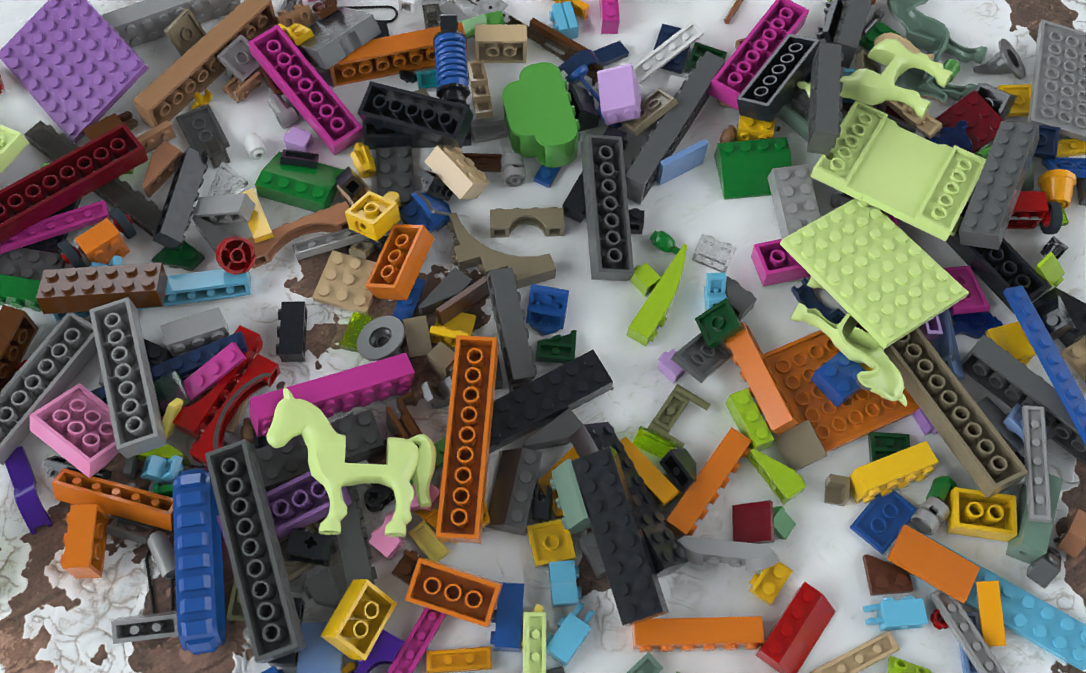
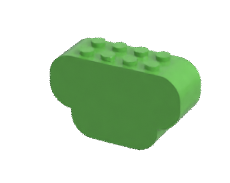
M540 62L523 68L520 72L519 80L509 83L503 89L502 100L504 119L514 153L522 155L523 158L536 157L537 161L543 166L556 168L569 165L576 159L578 141H580L578 132L580 126L578 119L574 118L576 116L574 105H570L572 100L570 92L566 91L568 89L567 81L562 78L559 68L552 63Z

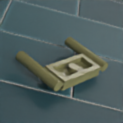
M677 384L647 430L674 447L683 448L685 444L670 435L669 432L687 407L689 401L706 411L711 404Z

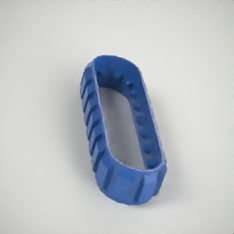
M205 468L182 471L179 476H175L173 481L177 628L181 647L184 651H190L194 655L215 652L226 641L222 531L217 520V516L220 514L210 473Z

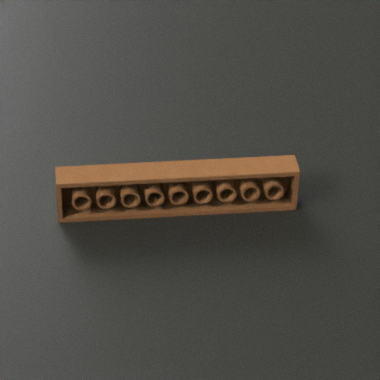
M244 0L192 48L188 49L173 65L162 72L146 89L133 99V102L142 122L151 128L166 120L170 122L194 100L196 91L199 93L204 91L227 69L216 59L217 55L241 34L248 41H251L275 26V13L272 1Z

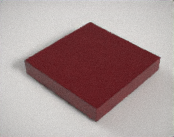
M771 500L732 505L733 541L754 544L774 542L773 502Z

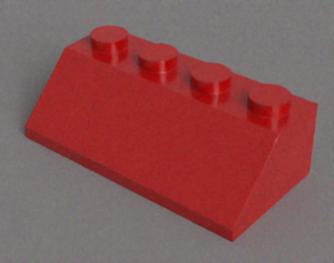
M804 582L797 589L765 639V643L761 645L755 656L779 673H798L836 611L821 592Z

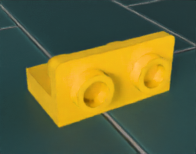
M299 23L292 24L289 27L278 24L295 46L314 36L311 29Z
M781 562L763 569L760 574L755 573L749 583L752 586L749 592L770 606L793 570Z

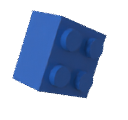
M840 351L818 368L810 380L838 408L862 389L856 383V376L859 372L865 370L858 363L849 360Z

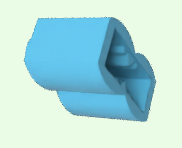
M574 560L549 562L552 607L578 605V599H582L581 586L577 587L576 578H580L579 566H575Z

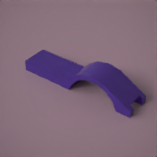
M21 445L7 458L5 465L14 487V498L30 533L34 535L37 534L35 528L47 524L50 528L53 524L39 499L36 490L37 481L25 449Z

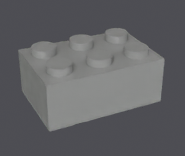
M219 307L160 325L165 344L173 358L230 336L227 323Z

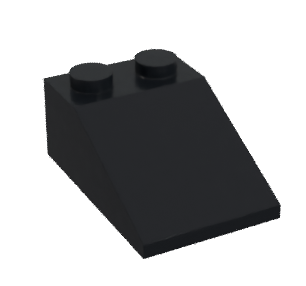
M1054 287L1035 300L1033 305L1036 308L1056 296H1060L1076 329L1058 338L1067 348L1086 335V303Z

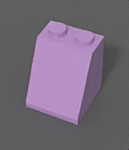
M632 63L597 71L601 113L606 125L640 118L641 88Z

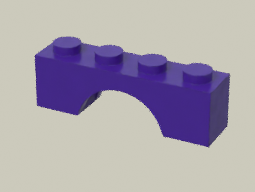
M382 630L365 661L358 660L359 667L356 672L352 671L351 673H370L380 665L392 664L404 645V641Z

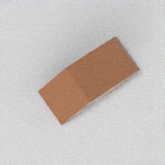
M1079 508L1066 524L1068 529L1056 545L1057 548L1075 559L1086 546V512Z

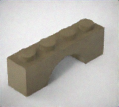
M563 208L490 209L491 238L509 237L516 227L526 224L538 227L545 237L563 236Z

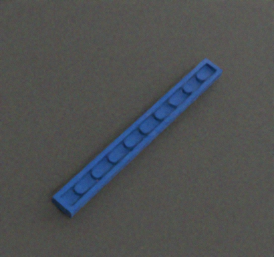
M1024 287L1006 288L1003 292L1086 446V400Z

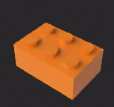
M97 504L71 505L70 512L66 516L68 529L63 538L65 550L64 554L61 555V566L76 579L102 578L109 516Z

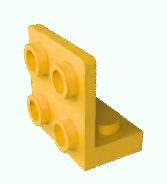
M462 312L443 326L436 319L435 326H431L429 331L431 343L438 344L441 341L446 346L455 348L457 335L472 336L477 319L476 315Z

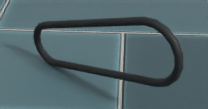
M388 5L345 6L346 8L350 9L391 8L395 11V17L393 19L376 20V22L386 21V23H390L395 21V19L398 16V11L396 10V8Z
M148 550L145 564L152 613H156L148 561L151 552ZM173 578L170 579L171 611H174Z

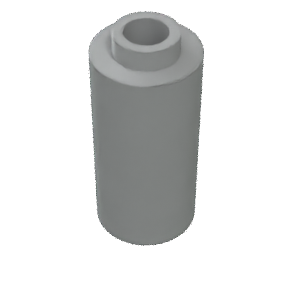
M153 532L149 535L146 543L164 580L176 577L175 550L166 532Z

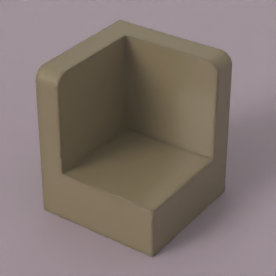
M830 474L825 480L824 503L845 506L849 501L851 477Z

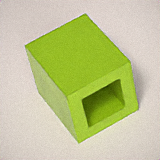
M644 263L634 268V274L631 276L630 282L646 296L653 291L661 277L647 263Z

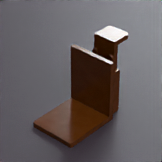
M412 391L397 398L396 407L401 414L399 420L391 407H386V425L393 437L409 439L422 434L406 407L414 402V393ZM386 460L378 464L386 465Z

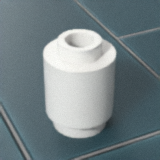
M249 133L244 137V145L250 158L262 159L266 155L267 150L261 137L257 133Z

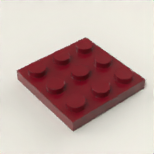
M975 89L935 118L942 123V128L938 132L952 147L956 145L973 154L995 139L1000 123L1004 121Z

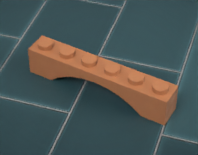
M347 201L336 203L332 207L319 210L309 216H303L294 222L285 223L281 227L271 230L274 237L255 243L253 237L248 238L253 244L256 254V260L252 268L254 269L271 262L275 254L283 246L300 236L317 232L333 233L349 228L345 211L350 208Z

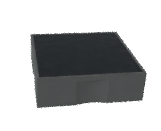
M339 6L338 10L322 20L319 19L307 27L312 30L314 36L296 47L309 63L327 70L382 32L373 14Z

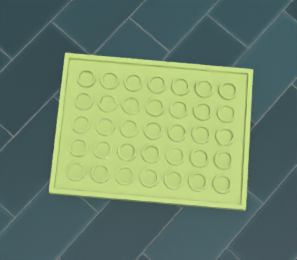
M856 198L781 239L780 245L884 349L966 298L969 293L880 209Z

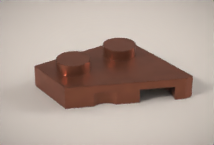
M868 554L862 556L870 596L911 593L914 591L908 571Z

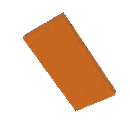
M906 524L901 527L887 557V560L961 603L966 602L980 569L979 566Z

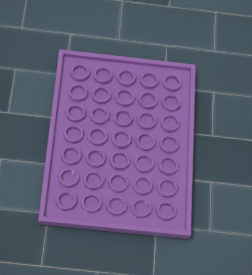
M48 0L0 50V59L74 144L85 135L83 129L98 122L149 69L146 63L88 0Z

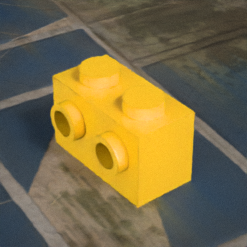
M740 115L736 127L735 141L773 138L775 120H772L770 123Z

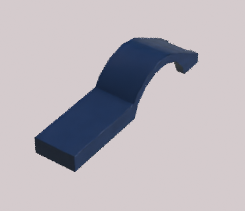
M617 41L595 51L590 49L581 50L558 68L560 72H566L567 76L565 79L567 81L568 77L584 64L589 66L597 63L604 67L628 57L629 51L621 41Z
M806 278L802 279V286L799 288L793 286L791 288L798 302L804 304L808 309L816 308L830 322L838 324L845 317L846 314L839 308L830 309L820 302L813 288L807 286L808 280Z

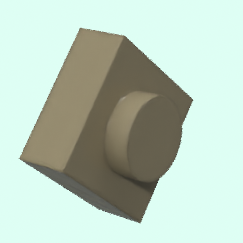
M365 241L355 242L349 248V255L366 259L375 251L374 244Z

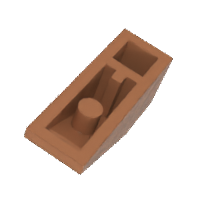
M166 140L161 145H158L152 153L142 188L149 198L176 171L180 156L183 154L182 150Z

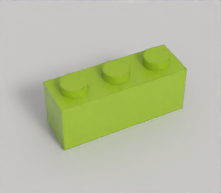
M748 389L730 394L726 401V406L740 433L752 440L749 445L751 450L754 448L760 452L770 448L774 437Z

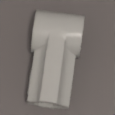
M274 94L267 101L283 129L299 121L296 111L293 107L288 106L281 95Z

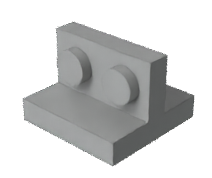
M242 34L217 55L216 59L227 68L226 77L231 80L235 76L244 83L261 65L250 53L249 41Z

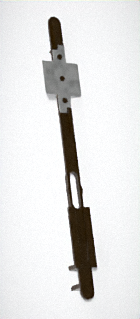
M468 0L471 4L476 5L472 11L478 15L502 11L505 24L525 25L504 11L509 4L502 0ZM527 26V37L557 56L560 60L565 62L577 53L571 47L567 50L558 43L551 41ZM544 43H549L565 54L561 55L548 46L544 45ZM597 63L587 66L588 73L586 76L592 79L593 86L598 82L597 71L604 69Z

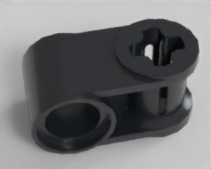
M1053 236L1040 253L1045 257L1049 252H1052L1058 260L1069 247Z
M379 483L373 485L364 494L366 508L370 512H378L395 500L392 488Z

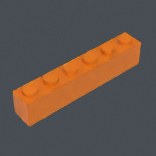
M741 321L743 330L725 340L724 344L732 351V359L740 367V375L748 383L750 395L756 398L758 402L756 406L761 415L764 414L766 418L765 423L770 432L773 431L780 435L799 424L751 329Z
M731 427L697 475L696 481L685 492L666 519L667 525L674 534L680 538L693 535L698 527L695 525L697 520L704 519L709 511L706 507L709 503L712 505L719 497L717 492L720 487L723 489L730 481L728 478L731 472L735 474L741 465L738 462L740 458H746L751 448L749 445L752 441L751 439Z
M62 468L52 482L56 500L74 505L97 504L105 513L168 531H173L174 529L173 498L94 476L88 478L83 473Z
M762 616L657 618L632 625L633 649H639L641 653L652 652V649H660L661 652H672L673 648H682L684 652L695 651V648H703V651H715L716 647H724L726 651L737 650V647H746V650H757L765 643Z

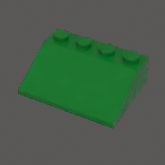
M787 137L717 143L714 153L724 200L771 196L767 177L772 169L792 166Z
M278 152L261 170L255 183L259 197L316 213L319 210L331 207L338 191L336 177L344 169L319 162L317 169L280 164L282 152Z

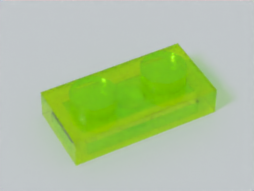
M353 312L340 347L358 352V336L363 328L372 321V316Z

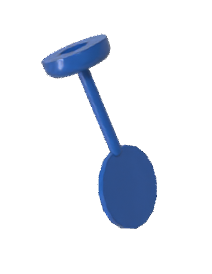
M584 64L577 68L568 77L567 81L574 84L581 81L600 104V97L584 79L588 73V67ZM599 105L598 114L602 121L605 123L601 113V106ZM620 122L610 124V126L617 129L622 127Z

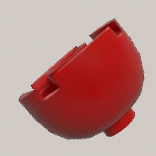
M230 236L223 239L215 251L218 265L225 272L234 275L248 272L256 260L253 244L248 239L240 236Z

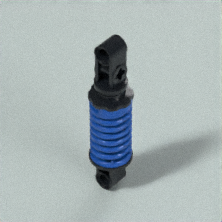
M457 13L440 14L441 32L437 33L433 38L437 78L436 96L439 99L466 105V99L470 95L465 45L467 38L464 33L457 31Z

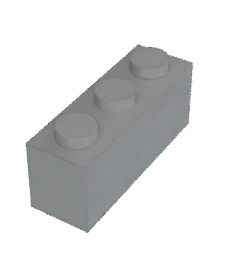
M245 193L199 197L193 216L214 225L248 223L255 203Z
M177 611L120 617L111 621L113 644L179 636Z

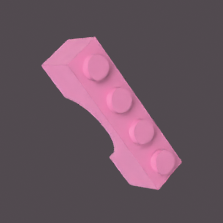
M432 483L430 484L429 494L432 506L423 508L418 504L415 486L412 484L415 495L410 505V512L420 509L432 511L439 503L440 490ZM395 510L390 511L385 516L383 525L380 528L377 527L371 533V539L368 541L390 560L393 559L405 544L402 537H388L384 535L385 525L392 520Z

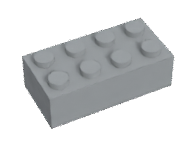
M808 164L773 168L767 178L781 237L785 238L821 218Z

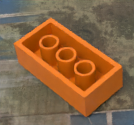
M393 225L365 285L377 299L407 301L434 241V237L424 225Z
M420 557L418 558L405 600L488 628L491 624L503 583Z

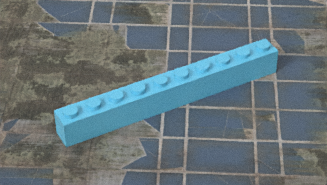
M223 269L167 276L168 280L163 307L251 295L250 273L248 271L234 275L225 272ZM156 307L137 308V310L149 309V308H156ZM90 311L72 312L81 318L90 316ZM56 313L53 315L56 321H59L67 313Z

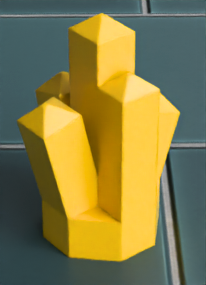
M357 142L354 145L355 150L350 154L353 160L352 163L361 178L373 177L377 171L369 147Z

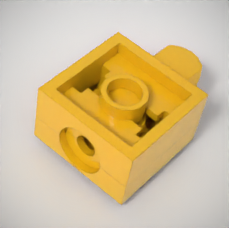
M368 191L345 211L349 229L378 241L394 224L401 220L398 208L401 205L399 194L389 191L382 197Z

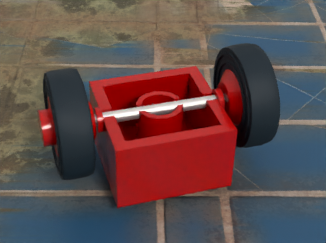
M1020 191L1007 229H1034L1039 223L1040 229L1044 234H1057L1063 221L1062 208L1057 202H1047L1045 191Z

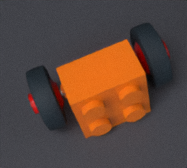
M118 207L113 208L109 211L113 224L106 218L76 237L74 240L79 247L72 246L66 239L58 243L57 245L63 253L61 257L67 265L71 264L74 268L86 267L81 254H84L90 263L108 264L114 255L124 258L130 253V250L119 232L127 239H131L137 234L132 225L133 221Z

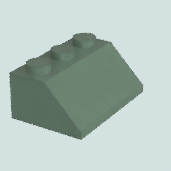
M568 459L551 471L553 478L550 479L553 491L557 490L558 498H556L558 509L562 510L564 517L561 518L565 530L568 529L571 534L590 529L592 526L571 462L572 460Z

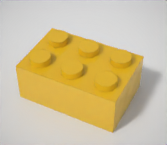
M954 487L947 494L946 505L950 510V516L947 518V533L1009 542L1018 535L1016 496L997 493L986 498L982 491Z
M353 579L320 636L351 660L365 661L397 603L368 579Z

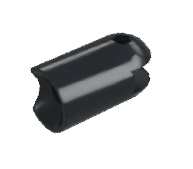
M540 484L534 489L532 520L542 519L551 521L553 491L549 485H547L546 495H540Z

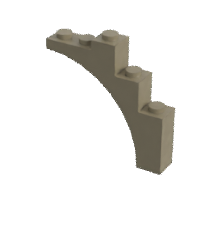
M457 213L449 214L450 222H447L449 232L454 234V247L451 259L453 265H457L460 271L478 266L480 274L485 276L490 270L512 268L513 274L517 276V289L555 278L556 267L550 254L521 257L495 251L475 239L462 225Z

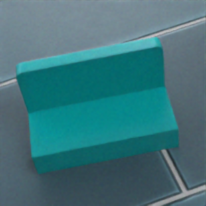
M436 67L415 70L418 89L437 87Z

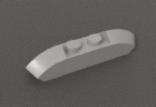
M683 536L677 541L684 550L688 561L698 565H703L705 561H708V563L713 565H719L720 563H727L732 567L744 565L746 571H756L769 568L780 562L769 545Z

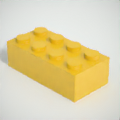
M924 441L856 468L849 476L851 477L850 493L856 504L862 501L864 504L869 503L879 493L883 497L892 493V489L897 487L904 489L912 481L916 480L918 483L927 479V475L934 471V467L939 461L927 441Z

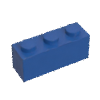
M500 582L503 583L497 601V610L494 611L492 623H496L495 631H491L490 644L494 645V651L520 653L524 584Z

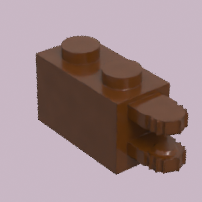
M129 111L119 115L114 113L88 126L83 131L90 142L125 123L129 130H132L138 126V121L132 119L133 114Z

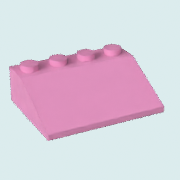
M80 383L30 414V431L88 478L106 467L119 453L116 448L108 405Z

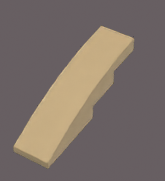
M484 61L467 62V70L476 119L494 117Z
M895 100L884 101L901 118L918 128V131L929 139L942 128V123L931 117L928 111L921 118L906 103Z

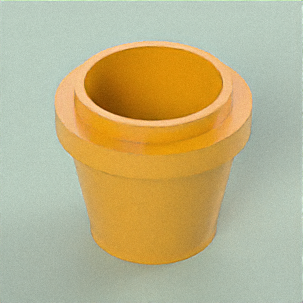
M1053 169L1044 172L1038 177V187L1041 191H1045L1047 202H1057L1062 209L1070 206L1073 188L1077 183L1075 174L1065 169Z

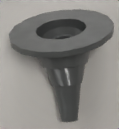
M1006 39L999 40L1000 52L994 55L993 59L985 64L973 67L974 73L1002 75L1012 73L1020 80L1026 76L1018 53Z
M382 316L372 320L363 328L358 336V352L369 361H379L403 354L404 352L400 346L405 337V326L400 319L394 316Z

